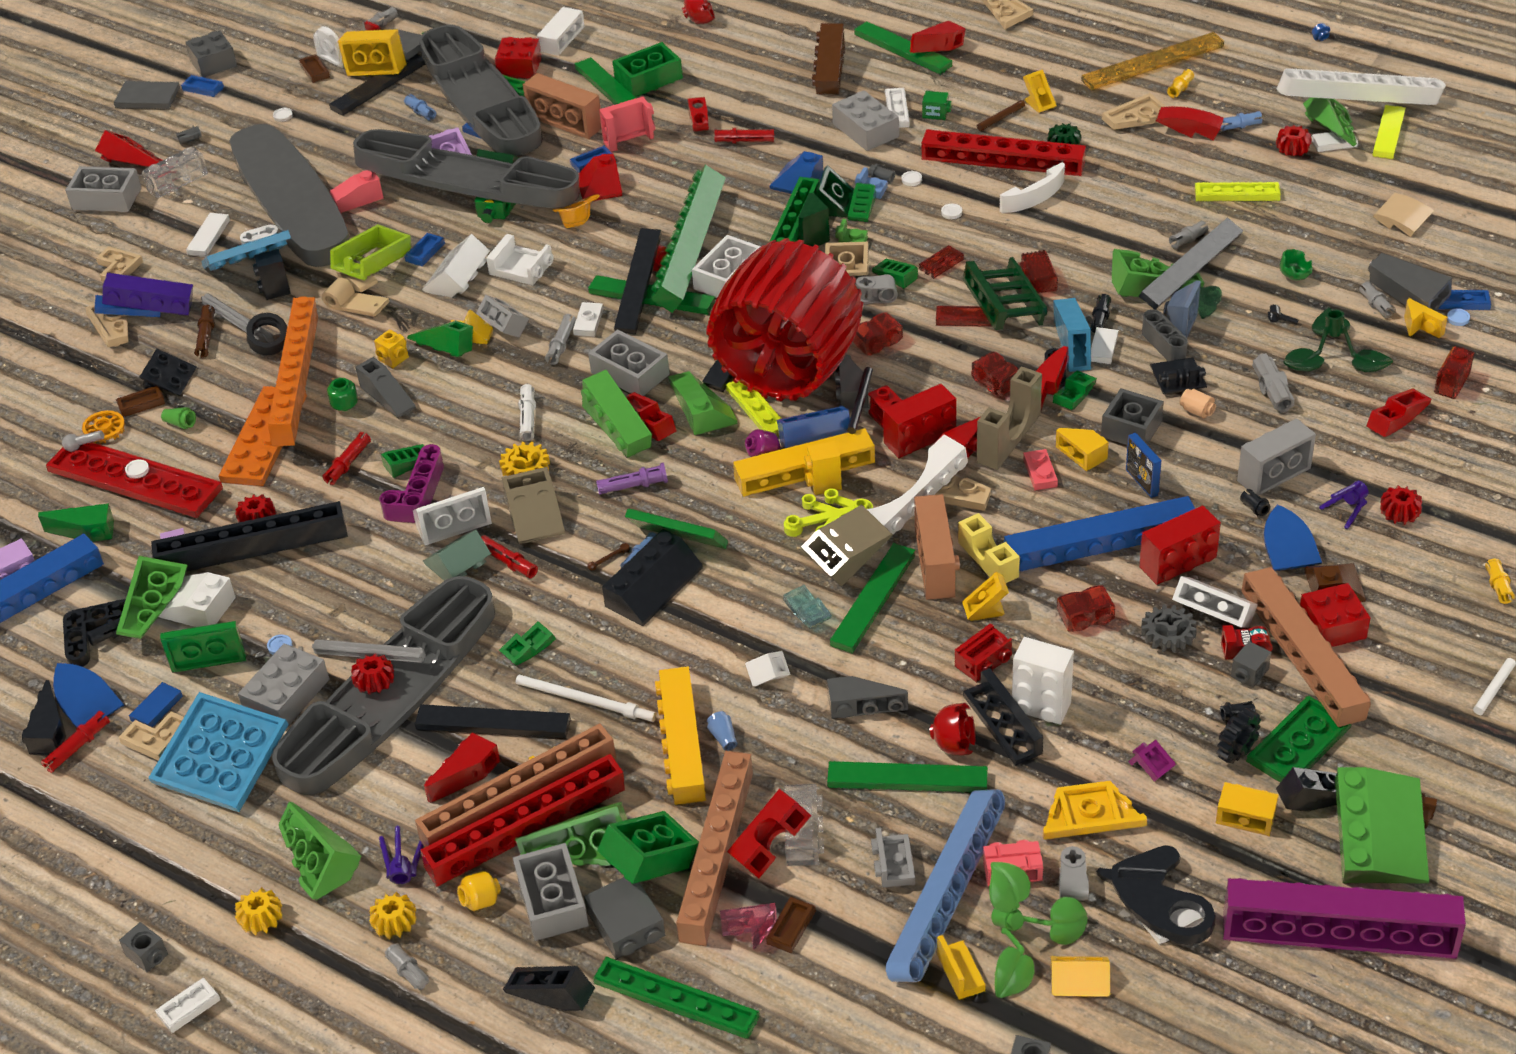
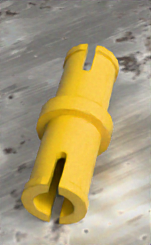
M1185 69L1180 76L1173 80V84L1167 89V94L1171 98L1178 97L1181 91H1185L1189 86V82L1194 79V72L1190 69H1187V71Z
M1499 559L1488 560L1489 564L1486 563L1485 568L1490 576L1489 583L1496 591L1499 602L1502 604L1512 602V599H1515V594L1510 587L1511 580L1509 575L1504 572Z

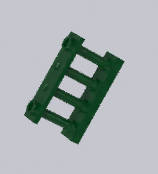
M1009 257L1007 269L986 271L979 269L975 261H966L963 281L994 330H1003L1007 318L1030 315L1033 316L1039 326L1043 325L1048 312L1047 305L1042 301L1014 257ZM1007 277L1010 282L989 283L986 279ZM1016 290L1018 293L1005 296L995 294L997 291ZM1023 302L1026 307L1006 309L1003 304Z

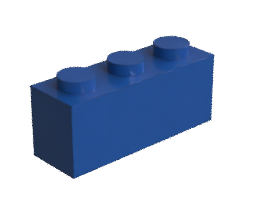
M844 406L778 419L777 424L781 447L785 449L848 433L849 410Z

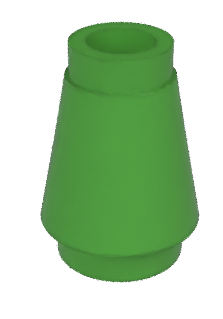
M188 407L164 409L161 414L163 422L182 429L191 428L196 422L195 412Z

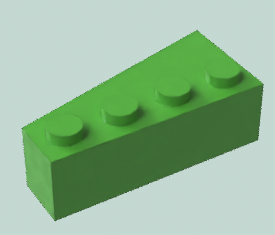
M604 370L583 379L581 390L582 407L615 443L617 449L622 451L628 458L650 448L651 432L608 371Z

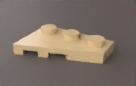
M982 0L1004 29L1033 16V9L1019 0Z
M1149 93L1103 112L1102 120L1113 130L1158 123L1156 118L1160 108L1166 106Z
M95 305L86 307L87 316L107 347H115L129 342L128 315L94 313Z
M954 475L950 482L943 486L935 495L943 494L945 504L985 511L991 496V488L969 478L962 479Z

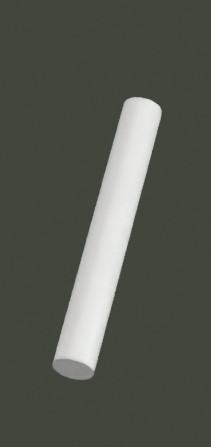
M1512 658L1506 659L1473 708L1477 715L1484 713L1515 667L1516 662Z

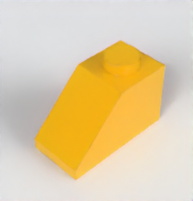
M1059 428L1056 430L1055 447L1085 471L1108 459L1109 442L1094 430Z

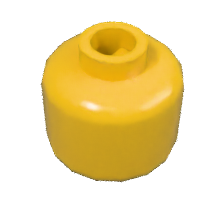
M485 871L466 876L457 888L459 901L462 906L472 911L490 907L497 901V894H500V884L496 878H493Z

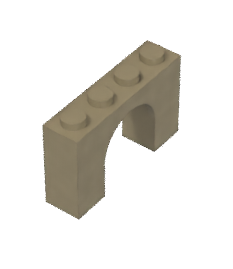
M1021 366L1010 380V403L1007 413L988 407L977 421V463L998 470L1041 415L1042 373Z

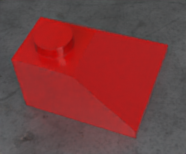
M614 153L593 157L579 173V184L582 199L593 195H600L594 201L623 196Z

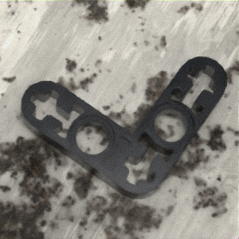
M126 599L75 609L64 615V650L68 664L81 667L88 664L90 661V647L86 632L106 624L105 621L111 619L113 621L120 618ZM105 614V616L100 619H94L96 615ZM74 621H76L77 627H73ZM76 636H82V638L78 641H71V639ZM76 651H80L78 657H76Z

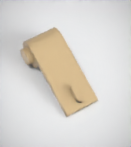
M337 278L322 294L323 302L331 309L375 317L390 302L389 298L355 293L352 283L345 278Z

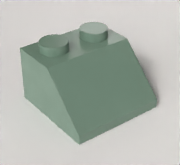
M474 530L451 542L423 560V562L445 581L456 576H466L467 569L473 567L475 570L486 563L484 558L491 553L477 530Z

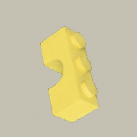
M979 513L958 522V543L989 577L998 572L1003 575L1006 583L1019 577L1020 556L1006 542L998 546L995 544L991 525Z

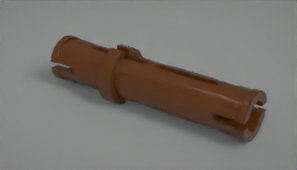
M210 305L202 307L201 318H199L197 323L199 330L194 354L198 357L199 351H201L200 358L208 356L211 331L215 326L213 320L215 308L212 306L209 312Z

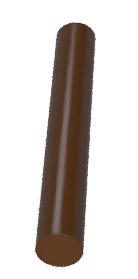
M1020 100L978 123L977 129L982 131L1024 108V101Z

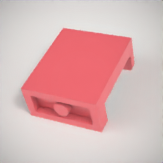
M644 97L599 109L603 143L611 152L617 151V143L642 135H647L649 139H654L653 131H655V124L652 120L654 110L652 104L648 103Z

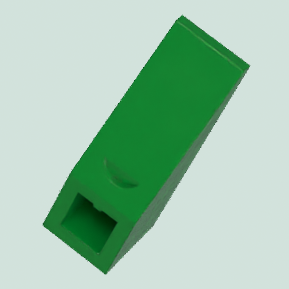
M452 321L408 335L407 339L415 341L418 345L433 347L436 351H445L453 357H461L463 354L472 351L473 326L459 321Z

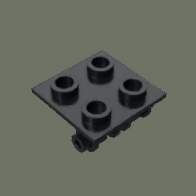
M156 349L139 378L144 380V389L158 386L180 396L197 366Z
M1194 357L1150 364L1163 395L1182 392L1186 389L1207 388L1203 376H1206L1205 368L1198 366Z

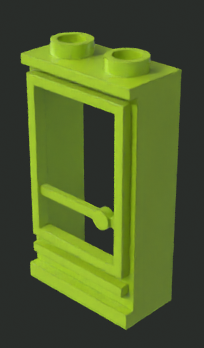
M377 224L331 249V269L366 280L367 276L404 257L411 249V235ZM376 247L381 248L365 258L362 257V255ZM357 259V261H359L360 264L353 262V260Z

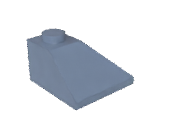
M1195 281L1173 293L1170 301H1166L1163 313L1167 314L1166 318L1186 338H1188L1198 316L1201 281Z

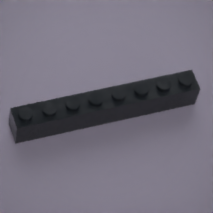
M338 501L151 541L152 557L154 559L186 564L187 572L348 537L341 502Z

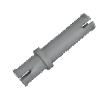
M571 314L563 316L555 337L549 343V350L545 360L548 363L552 357L551 365L558 363L560 355L567 347L566 342L576 322L574 316L569 321Z

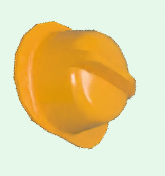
M600 195L587 197L570 206L553 209V211L559 213L565 228L583 225L590 217V202L599 198Z

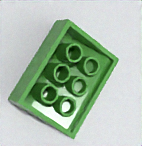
M1337 767L1335 786L1342 883H1429L1420 778L1367 767Z

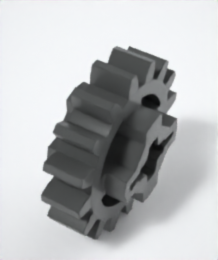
M1163 604L1162 609L1159 610L1153 607L1152 613H1145V618H1142L1141 636H1145L1146 643L1153 642V649L1160 646L1162 647V652L1170 648L1174 653L1177 647L1185 650L1186 644L1192 645L1193 639L1196 638L1197 622L1192 620V613L1185 615V608L1176 610V605H1173L1171 609H1167V606Z

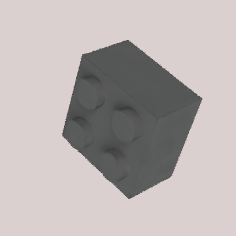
M213 31L207 35L194 37L185 42L190 61L201 77H207L237 67L233 47L221 31Z
M1120 388L1102 415L1101 436L1128 445V435L1136 433L1148 445L1162 423L1164 401Z

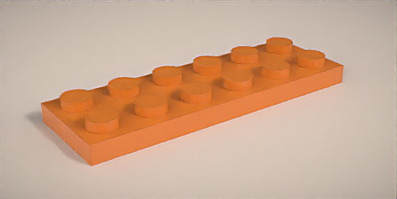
M263 386L218 476L221 483L264 486L283 447L272 446L268 428L275 387ZM306 390L304 393L303 403L307 397Z

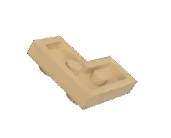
M110 246L96 257L98 265L107 267L100 274L103 282L107 273L130 275L143 263L141 255Z
M170 711L156 728L134 720L118 738L122 745L159 761L184 717Z

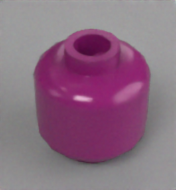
M756 429L746 438L745 447L747 454L750 457L780 450V442L775 433Z

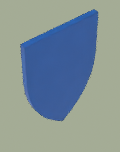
M1277 504L1269 514L1264 528V543L1273 570L1281 571L1322 564L1314 537L1308 526L1295 513Z
M57 663L53 680L54 694L60 708L76 728L80 724L84 725L98 711L104 713L102 716L104 718L124 706L107 683L96 673L78 665Z

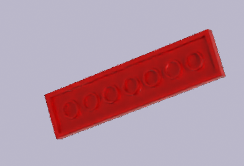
M93 442L80 445L79 449L74 452H69L62 447L46 464L48 472L194 518H198L223 489L220 481ZM145 460L148 463L149 471L141 478H130L126 474L125 467L131 461Z

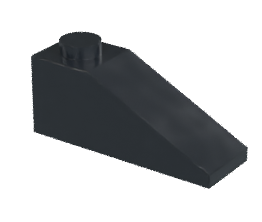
M578 966L515 967L503 988V991L507 994L561 1011H583L595 990L593 984Z

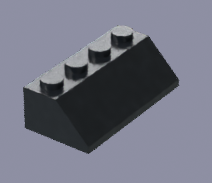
M662 529L602 586L605 607L644 626L703 568V564L681 537Z

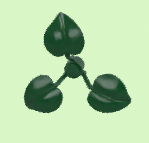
M1328 307L1312 324V331L1322 336L1318 350L1316 352L1307 348L1292 350L1286 355L1283 363L1298 371L1316 370L1324 364V358L1319 355L1322 352L1327 335L1338 337L1341 334H1344L1351 356L1354 358L1352 366L1359 371L1376 372L1390 366L1393 363V359L1374 350H1361L1357 354L1354 351L1348 334L1350 323L1344 318V312L1332 310Z

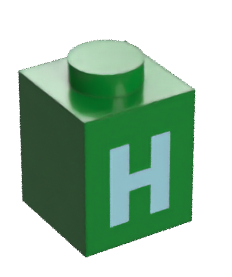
M925 91L922 101V118L946 120L947 114L951 113L952 101H949V93Z

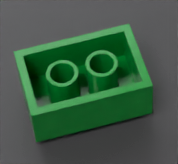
M663 42L612 61L614 78L635 97L683 79L681 58Z
M661 811L608 824L597 851L626 880L635 884L689 869L699 841L667 812Z

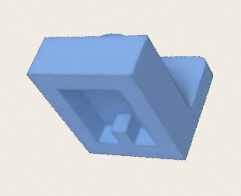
M866 167L862 169L860 174H857L855 179V185L856 183L874 184L876 186V198L878 199L882 198L888 188V181L868 177V168Z

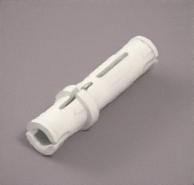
M529 384L521 386V399L518 402L520 409L519 436L523 441L534 439L535 389Z

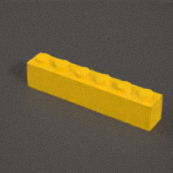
M866 428L857 430L855 434L844 433L734 461V479L742 497L806 481L805 473L809 472L805 466L804 456L808 455V445L835 440L840 454L841 471L875 463V446Z
M689 666L659 670L660 680L655 681L656 695L662 696V700H657L659 715H664V719H659L661 735L666 734V738L661 739L663 755H669V758L664 759L665 774H671V779H666L668 795L673 794L674 805L706 801Z

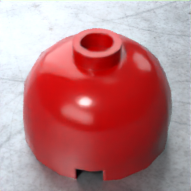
M684 0L685 7L682 8L685 18L689 17L696 24H705L715 20L713 8L708 0Z
M956 703L943 707L935 716L934 723L930 725L932 740H935L937 746L949 755L962 756L970 755L973 752L968 749L969 744L975 746V723L973 716H968L966 710H970L967 703Z

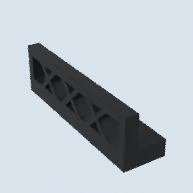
M990 668L981 671V684L964 690L963 697L1015 766L1042 755L1044 738L994 672ZM984 692L987 696V701L975 700L973 696ZM987 711L999 712L1001 715L1000 719L988 717ZM1001 727L1012 729L1014 732L1013 737L1002 735L1000 733ZM1014 745L1023 746L1028 751L1017 755L1013 747Z

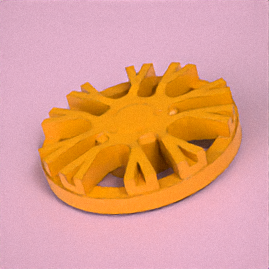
M100 411L92 414L83 422L82 431L85 435L101 430L104 433V439L98 441L100 444L103 442L105 444L106 440L112 438L116 440V438H119V434H123L125 431V421L118 412Z

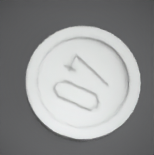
M280 108L273 113V117L277 122H286L293 117V114L289 108Z
M908 171L902 175V183L906 186H917L922 182V175L919 172Z
M946 204L942 207L941 214L946 219H957L962 215V208L958 204Z
M134 460L127 464L125 471L130 478H141L148 473L149 466L145 460Z

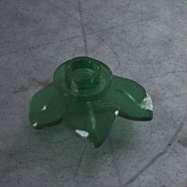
M1200 286L1198 312L1201 319L1207 318L1217 310V304H1219L1222 298V291L1219 287Z

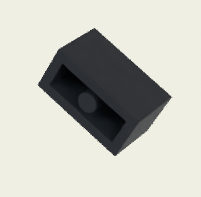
M279 249L254 255L256 264H252L255 277H260V280L257 281L260 293L264 292L266 300L291 294Z

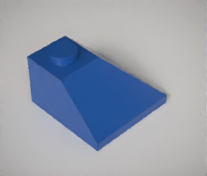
M802 152L785 165L770 184V189L792 194L799 177L814 178L820 181L823 174V156L813 152Z

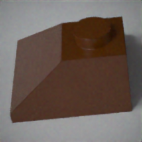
M1354 563L1305 567L1304 571L1311 592L1349 583L1360 602L1366 601Z

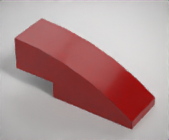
M1171 106L1160 108L1156 122L1190 138L1196 132L1214 141L1221 129L1224 117L1200 109Z
M1063 346L1054 352L1036 370V372L1042 373L1041 410L1047 394L1054 395L1058 392L1069 361L1067 346Z
M1414 388L1388 397L1385 406L1371 411L1366 427L1383 437H1387L1411 422L1431 403L1432 399Z
M636 392L626 396L651 432V438L660 441L677 432L672 415L661 411L658 402Z

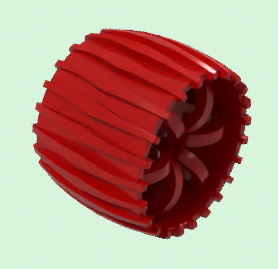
M785 238L780 242L773 240L765 246L762 245L747 257L727 280L715 301L708 320L706 334L709 338L707 344L713 350V359L721 363V370L724 373L728 371L734 377L733 382L737 384L739 381L747 386L746 391L750 393L752 390L758 391L765 399L770 396L776 398V401L782 402L784 399L796 401L799 397L805 398L809 396L837 369L847 354L860 325L863 311L862 292L855 285V277L847 273V266L844 263L840 265L833 259L834 255L832 253L827 255L818 250L819 246L816 244L812 247L804 244V240L792 242L789 238Z

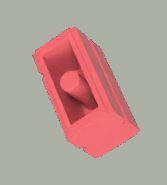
M1020 840L1012 844L995 842L989 846H983V865L987 886H990L992 862L1010 863L1021 868L1029 877L1030 882L1043 881V862L1038 841Z

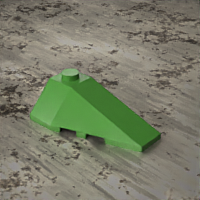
M1310 97L1303 103L1306 109L1305 115L1312 122L1315 120L1353 147L1357 144L1355 134L1352 132L1354 130L1351 125L1352 119L1347 109L1336 99Z
M1114 249L1112 256V284L1121 296L1139 297L1140 293L1173 264L1167 266L1154 257L1150 261L1141 258L1138 252ZM1197 273L1180 289L1195 281H1201L1200 287H1203L1205 283L1200 274Z
M690 371L668 376V380L694 435L738 424L731 407Z
M139 556L116 634L141 639L182 587L187 565Z
M621 801L518 837L515 840L520 855L566 843L572 864L609 866L611 864L597 851L608 824L628 819Z
M289 802L278 826L286 847L291 848L293 852L292 864L295 868H299L301 876L298 880L301 887L312 899L317 900L351 880L354 871L358 868L361 855L339 835L295 803Z

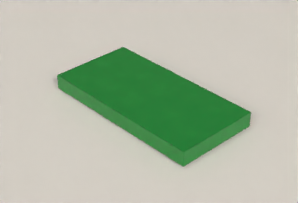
M630 508L627 509L625 518L642 529L658 533L665 529L682 539L723 549L727 548L729 542L715 529Z
M1308 695L1247 755L1246 762L1281 782L1292 767L1311 769L1352 727V724L1338 727L1321 702Z

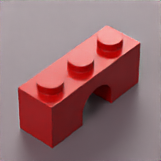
M779 789L727 852L760 879L776 859L770 852V845L773 839L782 832H789L795 836L812 815L798 802Z

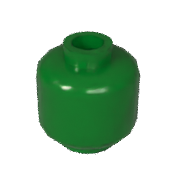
M336 378L328 385L327 394L333 409L348 411L357 404L358 395L355 384L351 380Z

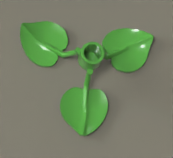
M1005 862L991 863L989 896L994 907L991 920L995 926L1002 928L1001 933L1007 935L1017 949L1007 947L998 958L995 971V994L998 998L1022 992L1030 985L1034 976L1032 958L1023 955L1024 947L1010 931L1020 929L1024 922L1051 926V940L1057 944L1068 945L1080 938L1085 931L1088 920L1087 912L1082 904L1072 897H1062L1053 904L1050 912L1051 920L1023 916L1021 911L1018 910L1020 907L1019 902L1024 901L1029 896L1030 880L1021 868Z

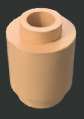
M1186 389L1180 399V405L1183 406L1184 410L1203 419L1211 416L1216 409L1215 399L1196 389Z

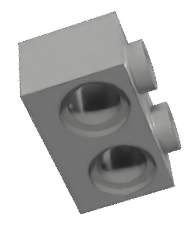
M485 295L476 312L478 316L502 333L519 338L529 318L503 300Z

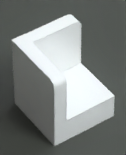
M783 651L767 653L745 663L753 686L790 675Z

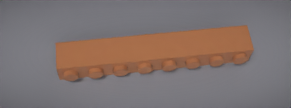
M1272 567L1244 573L1241 592L1248 601L1258 604L1255 612L1336 725L1341 727L1367 720L1368 711L1371 706L1368 694L1363 692L1356 678L1346 669L1343 660L1338 658L1332 650L1331 644L1319 632L1317 625L1313 624L1307 616L1306 610L1301 608L1294 594L1284 585L1282 578L1276 574Z
M599 723L415 820L421 843L424 847H427L608 754H611L616 760L613 738Z
M725 751L676 922L680 943L707 945L731 857L727 851L735 842L753 776L751 754Z

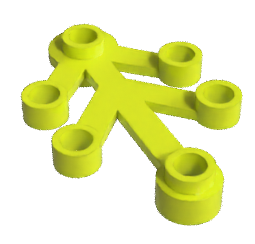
M827 489L824 492L825 502L844 507L838 509L816 501V497L813 494H805L802 497V507L821 513L799 518L797 515L788 516L784 521V533L790 537H796L802 533L803 527L826 522L824 525L818 526L815 530L816 532L818 529L860 505H863L866 509H871L873 504L869 500L862 498L853 501L839 496L836 489Z

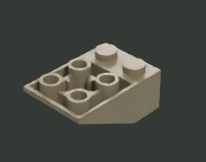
M547 467L501 477L505 499L519 544L565 534L554 487Z
M860 505L818 529L801 547L842 587L893 534L863 505Z

